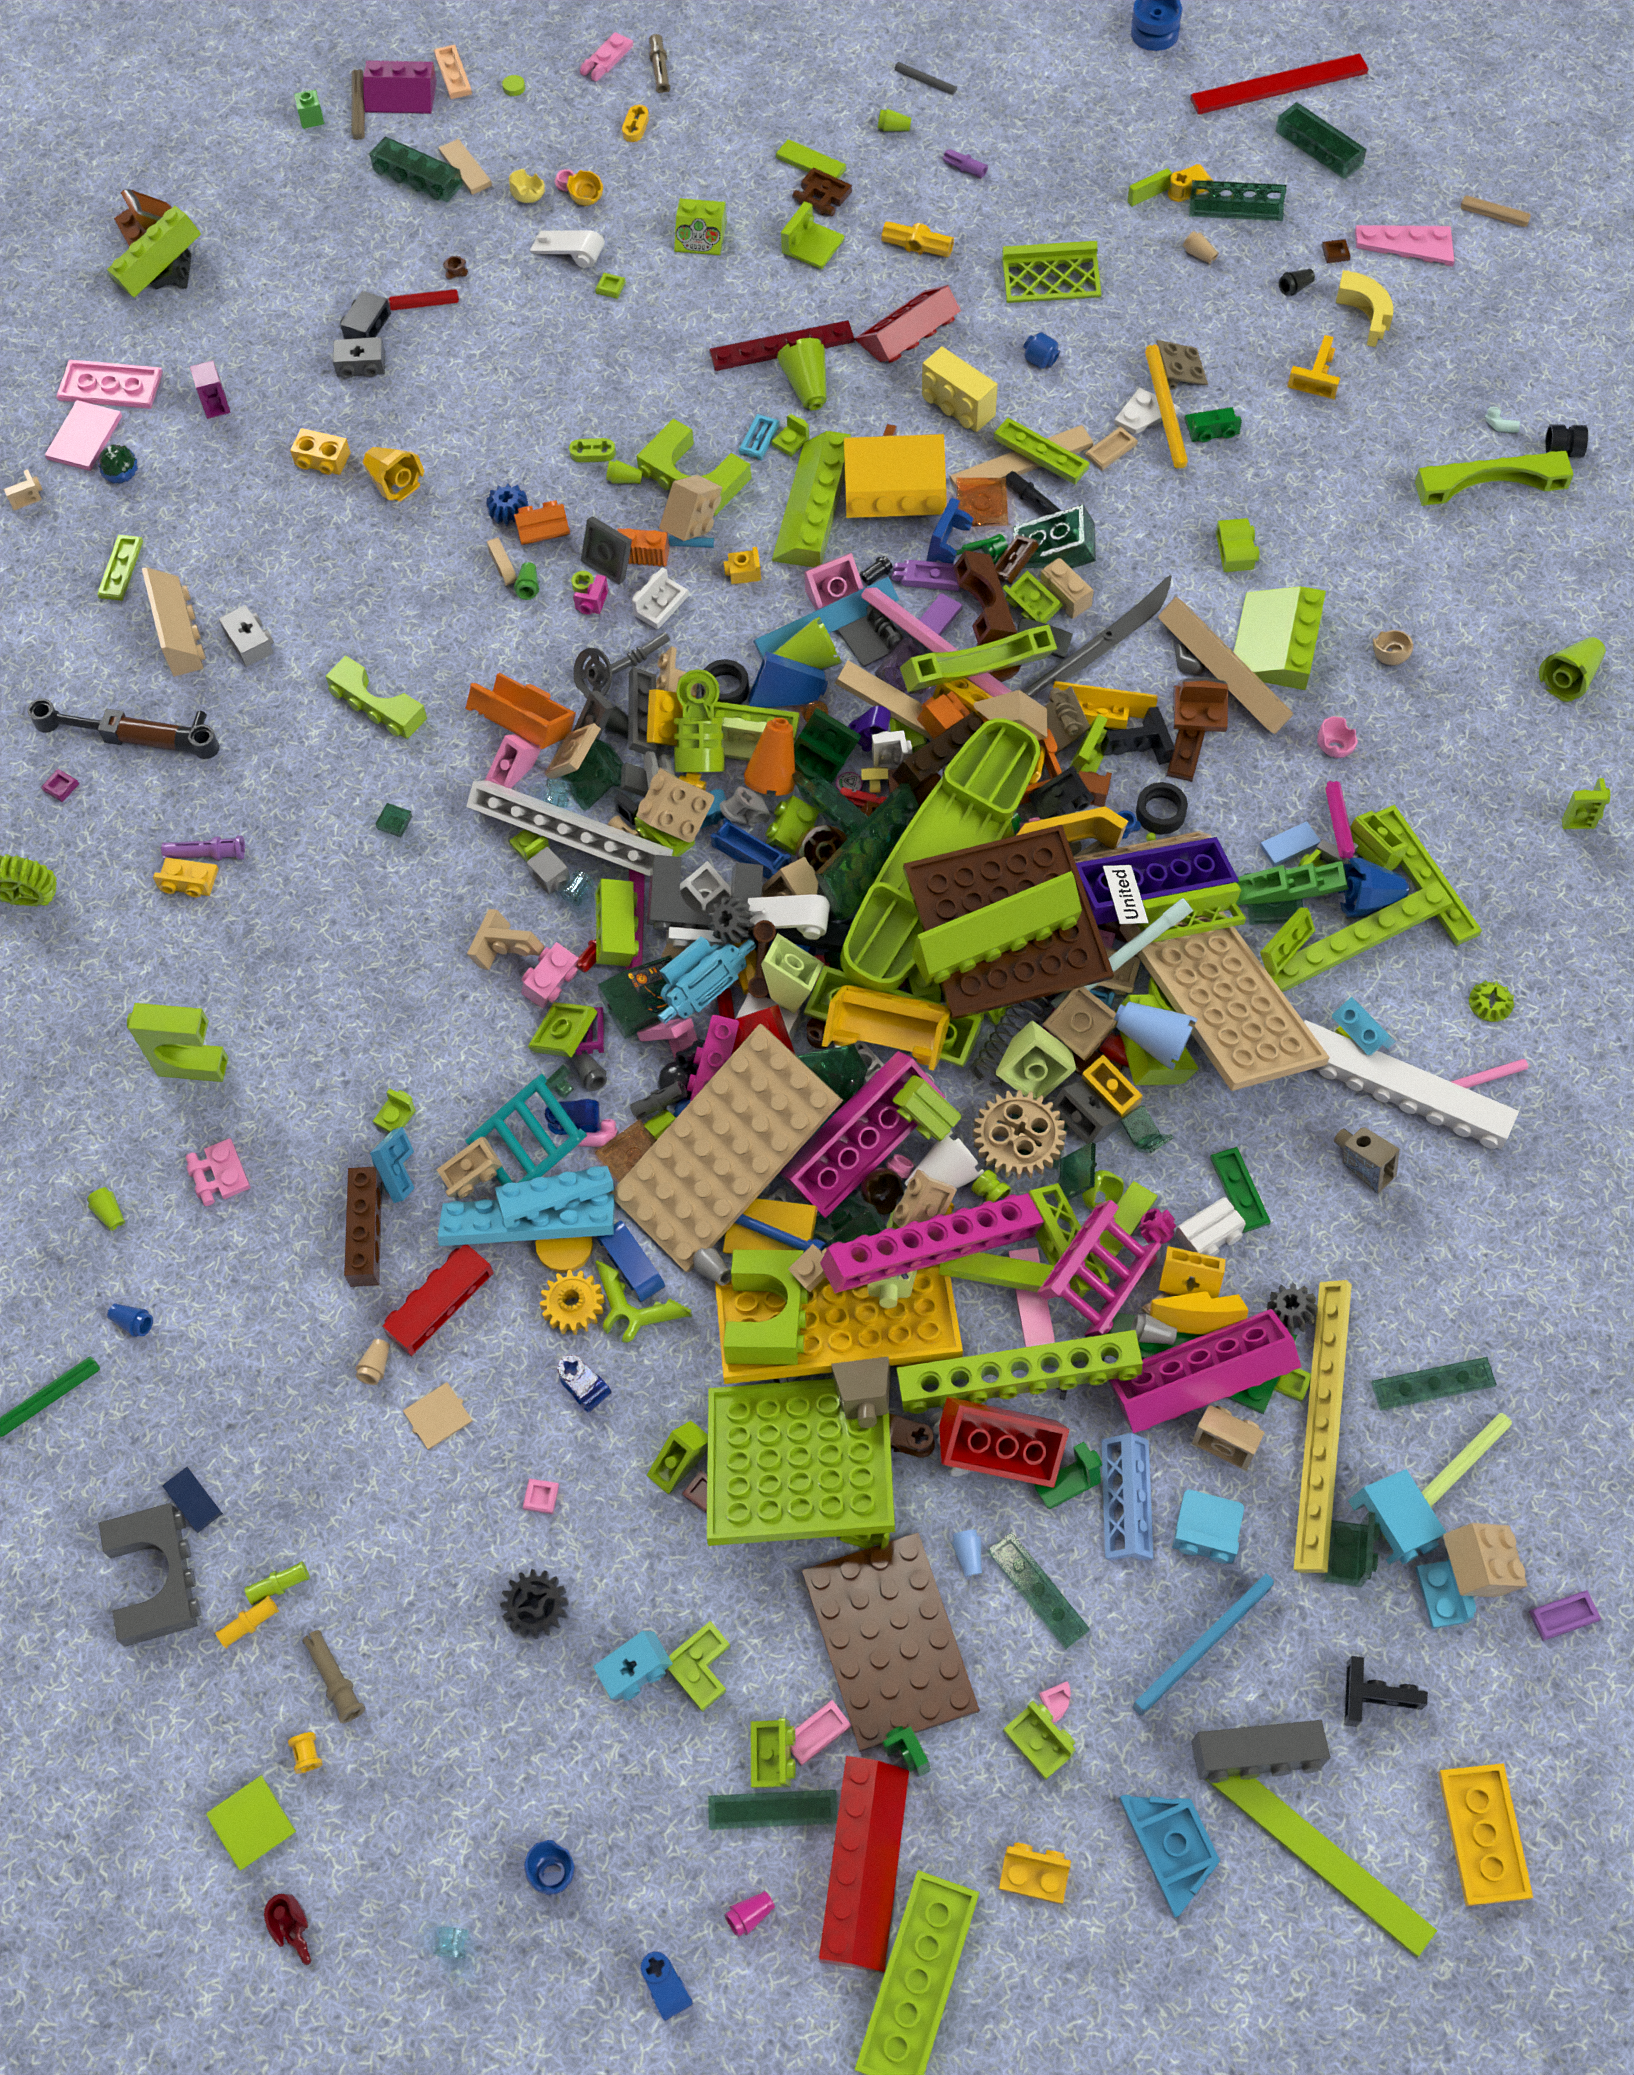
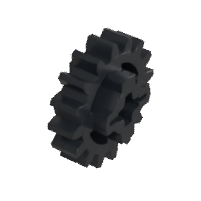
M531 1569L530 1577H525L520 1572V1581L516 1583L510 1579L511 1591L503 1590L502 1592L507 1601L500 1603V1607L502 1610L508 1611L502 1617L505 1622L512 1621L509 1626L511 1631L515 1632L520 1628V1635L523 1638L528 1635V1632H532L534 1639H538L540 1631H544L549 1636V1627L553 1625L559 1629L561 1626L557 1620L558 1617L566 1618L567 1616L566 1611L562 1607L569 1605V1601L567 1598L561 1597L566 1593L564 1586L557 1587L560 1581L556 1576L549 1580V1574L546 1570L542 1572L541 1576H537L535 1569ZM532 1585H542L547 1588L540 1590L534 1588ZM522 1591L520 1600L515 1603L518 1594ZM536 1598L539 1607L537 1609L531 1607L530 1600ZM554 1604L553 1611L546 1617L549 1606ZM528 1617L536 1620L537 1623H526L522 1620Z

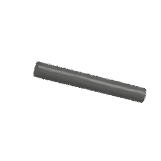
M897 62L895 66V71L953 95L957 91L956 86L903 63Z

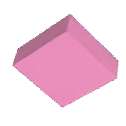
M529 1478L523 1510L553 1514L559 1483Z

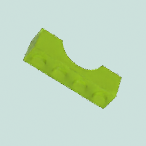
M346 655L325 676L329 686L328 690L335 698L340 699L342 697L346 699L355 711L363 710L371 721L376 724L383 723L388 731L396 737L401 735L408 739L427 719L424 705L405 693L391 698H379L370 694L367 691L369 678L365 667Z

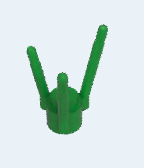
M997 534L988 539L962 545V549L956 550V556L963 554L965 550L975 551L982 549L984 554L991 555L995 565L1008 548V544L1002 534Z

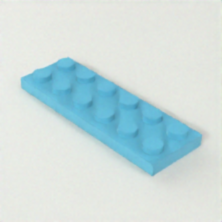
M608 1192L582 1202L573 1199L562 1209L556 1211L552 1207L539 1211V1217L527 1220L526 1216L514 1220L515 1225L507 1228L504 1226L497 1200L482 1199L471 1202L453 1201L443 1203L437 1236L439 1246L614 1235V1194Z

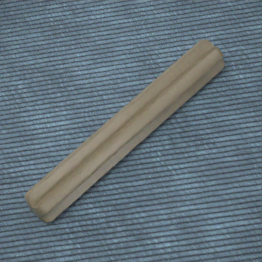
M354 69L351 73V134L354 140H361L365 137L364 74L361 69Z

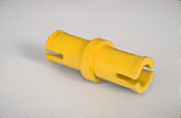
M268 1595L248 1611L242 1610L239 1612L238 1618L216 1631L215 1634L221 1644L227 1649L229 1645L248 1632L251 1634L255 1632L259 1624L275 1613H278L279 1609Z

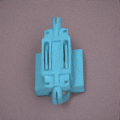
M700 936L663 967L660 973L667 984L662 988L661 997L669 1007L657 1015L659 1020L665 1025L675 1015L685 1019L694 1012L698 1013L739 978L737 974L747 967L745 956L757 947L753 940L749 938L739 948L729 943L725 946L713 945L711 947L707 939Z

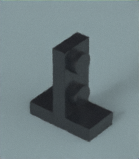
M1159 707L1148 708L1142 722L1143 727L1106 732L1100 746L1103 756L1122 755L1133 751L1144 752L1152 748L1159 765L1169 763L1175 747Z
M1351 1656L1347 1661L1345 1726L1357 1727L1362 1722L1363 1702L1422 1710L1427 1705L1428 1691H1421L1418 1686L1413 1684H1400L1399 1688L1386 1686L1387 1683L1382 1680H1368L1367 1683H1363L1364 1657Z

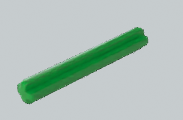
M92 1356L86 1358L1 1416L0 1437L5 1436L97 1373L100 1367Z

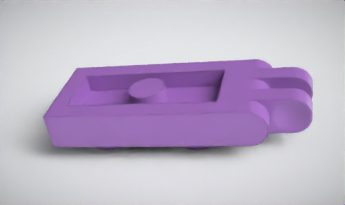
M905 560L904 563H895L893 565L892 579L900 581L903 586L959 591V585L953 570L955 564Z

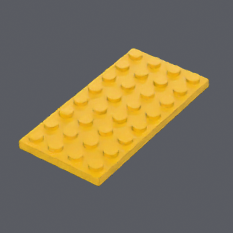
M940 1264L919 1269L916 1273L911 1296L908 1298L897 1297V1305L894 1308H884L879 1304L880 1297H872L868 1294L867 1284L835 1293L826 1276L810 1292L808 1291V1304H802V1310H806V1328L800 1329V1335H804L805 1347L804 1353H799L798 1365L726 1364L723 1347L726 1322L767 1321L780 1314L787 1303L783 1298L771 1292L733 1291L732 1279L726 1285H719L715 1281L724 1384L833 1372V1363L889 1357L890 1366L963 1357V1349L951 1277L939 1274Z

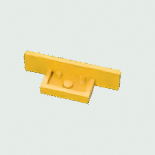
M1055 681L1053 689L1059 688L1062 691L1071 686L1089 725L1100 714L1108 719L1104 727L1111 730L1126 729L1128 717L1144 719L1148 708L1157 706L1158 696L1153 694Z

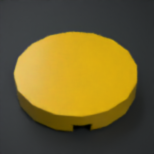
M592 1236L535 1241L536 1253L541 1263L545 1267L559 1273H567L568 1270L574 1272L583 1267L594 1248Z

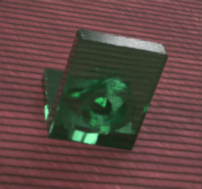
M1144 1105L1134 1109L1120 1120L1138 1152L1152 1153L1173 1139L1172 1134H1160Z

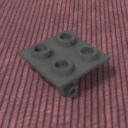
M871 604L866 608V616L838 629V632L863 667L908 646L892 621Z

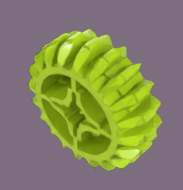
M5 854V856L0 855L1 902H7L11 905L37 907L38 905H48L52 901L57 889V877L54 876L52 870L47 869L46 865L38 864V861L29 860L28 857L22 858L18 855L10 856L9 854Z

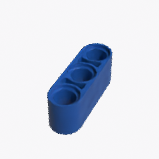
M621 1220L614 1224V1235L596 1236L599 1244L605 1246L608 1252L607 1255L614 1266L620 1268L624 1275L622 1277L630 1289L636 1291L639 1302H643L666 1287L654 1265Z

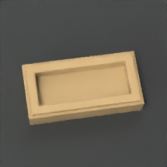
M1120 426L1085 452V457L1103 471L1135 447L1138 440Z

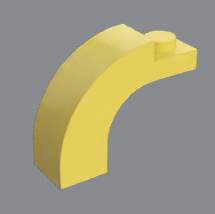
M1343 270L1336 303L1359 308L1368 316L1370 330L1366 346L1376 347L1378 339L1383 340L1385 330L1389 331L1394 312L1391 297L1385 288L1372 278L1360 273Z

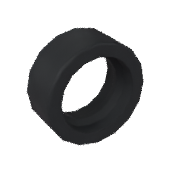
M729 659L716 660L703 669L711 673L715 678L720 675H730L740 681V686L735 691L726 694L719 693L717 702L741 705L747 699L750 692L748 673L744 666L737 661ZM701 685V694L703 696L705 690L704 687Z
M1166 782L1152 783L1146 786L1139 794L1135 811L1137 821L1141 823L1142 828L1150 833L1158 835L1171 834L1183 825L1188 802L1186 795L1177 786ZM1153 798H1166L1175 803L1177 814L1167 819L1156 818L1148 813L1146 804Z

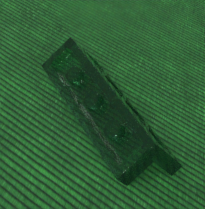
M1192 180L1189 217L1283 221L1287 185ZM1196 189H1206L1209 193L1199 195L1196 194ZM1224 190L1232 192L1229 196H1222L1220 193ZM1246 192H1254L1256 195H1254L1253 197H1245L1243 194ZM1270 193H1280L1279 198H1269L1267 195Z
M799 771L792 774L801 796L835 827L843 831L852 842L857 839L865 843L880 832L874 821L820 774L811 781Z

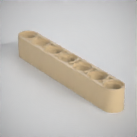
M1174 597L1158 615V618L1217 679L1227 682L1228 690L1270 732L1276 734L1294 715L1256 674L1178 597Z

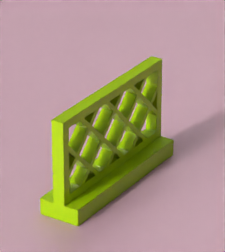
M1097 240L1003 246L1001 262L1006 302L1018 303L1101 297ZM1092 262L1093 268L1086 273L1078 266L1081 263ZM1058 264H1065L1070 269L1063 275L1055 267ZM1041 265L1047 270L1039 276L1031 269L1034 266ZM1008 267H1019L1023 272L1016 278L1009 272ZM1074 271L1083 277L1077 284L1068 278ZM1050 273L1059 278L1054 285L1045 280ZM1027 274L1036 280L1030 287L1021 281ZM1088 281L1095 286V291H1085L1081 286ZM1064 282L1072 290L1069 293H1062L1057 288ZM1041 284L1048 291L1045 294H1038L1034 289ZM1016 285L1025 291L1021 296H1011V290Z

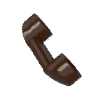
M768 920L759 921L753 930L754 937L758 941L755 977L749 981L748 991L755 998H764L769 993L761 964L768 952L769 942L775 937L776 929L774 924Z

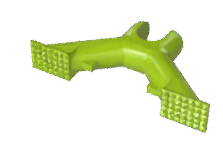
M599 1260L595 1261L611 1308L602 1325L605 1333H609L617 1320L626 1319L629 1321V1326L622 1337V1342L628 1343L634 1339L641 1326L685 1317L692 1318L691 1309L678 1304V1302L671 1298L665 1304L656 1301L653 1306L641 1309L629 1305L624 1294L626 1284L620 1282L619 1271L612 1269V1267L605 1263L599 1262Z

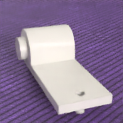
M591 230L540 231L530 252L535 254H571L579 267L592 268L604 247L605 241L599 233Z
M795 895L748 898L749 911L755 914L750 919V922L754 923V925L761 920H768L774 924L775 929L797 928L808 939H818L826 933L830 900L824 896Z

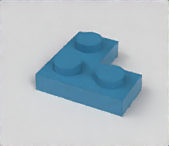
M403 1127L393 1129L370 1152L372 1163L378 1169L384 1182V1188L390 1195L393 1203L403 1201L415 1189L403 1165L414 1152Z

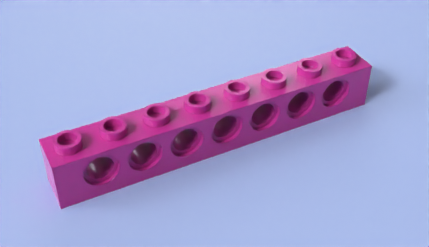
M1028 1193L1019 1196L1013 1194L1001 1201L994 1203L987 1201L972 1209L961 1208L950 1215L944 1216L939 1214L928 1221L920 1223L913 1221L905 1227L895 1230L887 1228L879 1234L869 1237L868 1235H862L854 1241L847 1243H833L826 1249L820 1265L834 1292L838 1293L1032 1238L1036 1235L1044 1220Z

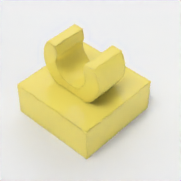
M888 767L861 768V779L869 780L870 793L880 792V779H888Z

